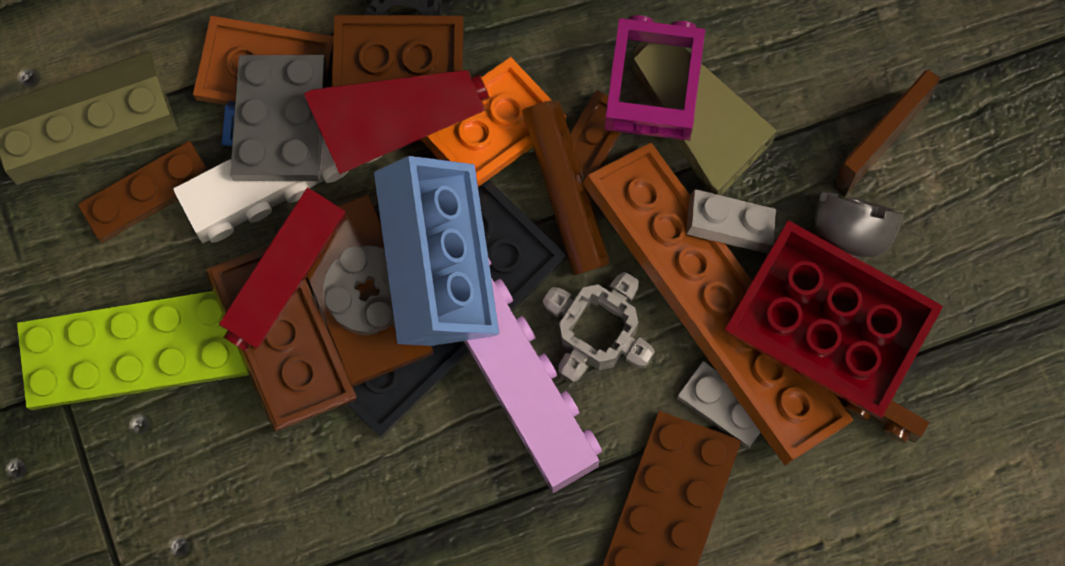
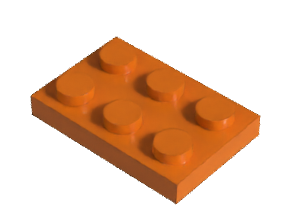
M512 57L482 77L490 99L483 101L486 107L485 111L420 139L439 160L475 164L478 187L533 148L522 110L545 101H552Z

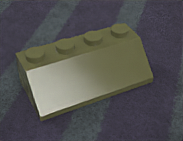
M152 52L0 103V158L5 172L15 184L19 185L178 130Z

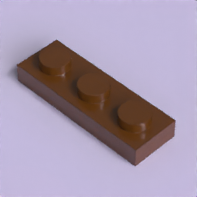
M188 141L78 205L102 244L178 201L173 189L208 170L191 141Z

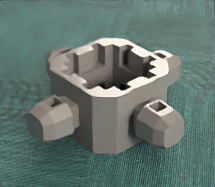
M623 272L609 286L611 292L600 285L583 287L575 300L571 299L572 294L561 288L552 287L542 301L543 305L556 318L560 315L563 317L559 323L562 347L571 352L570 354L565 353L561 360L558 375L570 383H575L587 371L588 366L586 363L598 370L612 368L622 354L626 356V362L638 368L647 367L655 351L641 337L638 340L633 338L637 332L639 322L635 307L627 303L632 302L638 290L639 281L636 278ZM591 303L596 306H603L612 314L622 318V322L625 324L619 336L606 353L600 349L599 351L595 350L592 346L574 336L575 333L572 332L573 327Z

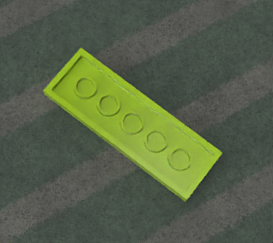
M213 291L17 323L26 408L30 410L235 378L249 374L237 346L223 337L227 329L219 325L224 315Z

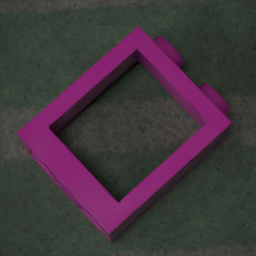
M633 15L628 19L619 18L605 130L691 140L705 29L697 28L695 24L687 21H674L671 25L654 23L653 19L641 15ZM627 40L692 48L684 110L619 102Z

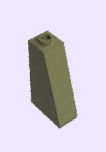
M640 42L633 52L635 56L633 74L652 105L684 110L691 54L684 47ZM701 63L691 140H674L705 191L722 196L773 143L777 130Z

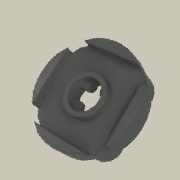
M375 246L347 248L331 264L324 279L323 293L327 309L342 328L358 335L378 334L381 330H386L391 325L392 327L395 326L385 249ZM367 280L375 281V288L380 290L378 296L370 295L367 301L360 300L361 293L356 289L357 286L365 284Z

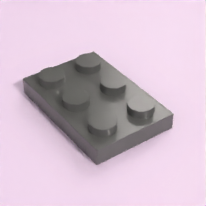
M239 55L230 172L233 181H320L322 134L304 93L316 88L325 87L327 62L324 55Z

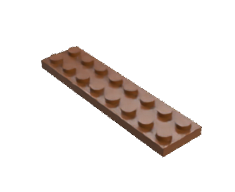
M652 143L600 168L585 178L582 182L583 186L784 466L830 438L853 421V418L834 393L724 332L753 281L725 243L686 234L690 195Z

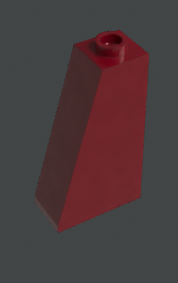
M469 69L316 88L304 93L339 174L486 110L483 101L490 99L480 74L472 77Z
M306 188L219 323V325L227 329L223 336L226 340L244 351L250 345L260 349L347 217L346 211L310 188Z

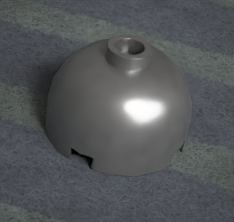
M820 191L815 206L814 226L818 237L858 259L860 257H876L886 252L894 243L900 230L904 213L895 212V209L853 197L841 199L838 198L836 193Z

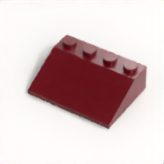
M788 220L724 332L881 420L940 314L943 305Z

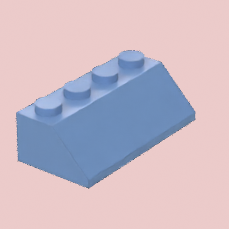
M407 156L375 171L374 176L397 344L433 346L499 335L475 164Z

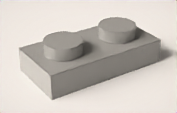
M695 189L689 197L686 234L768 254L774 245L776 209Z
M703 361L677 399L727 435L742 440L741 445L749 449L761 432L718 372Z

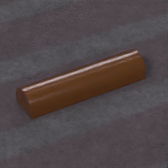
M558 100L545 101L523 109L524 120L573 276L609 265L610 260L588 191L582 184L584 177L561 103Z

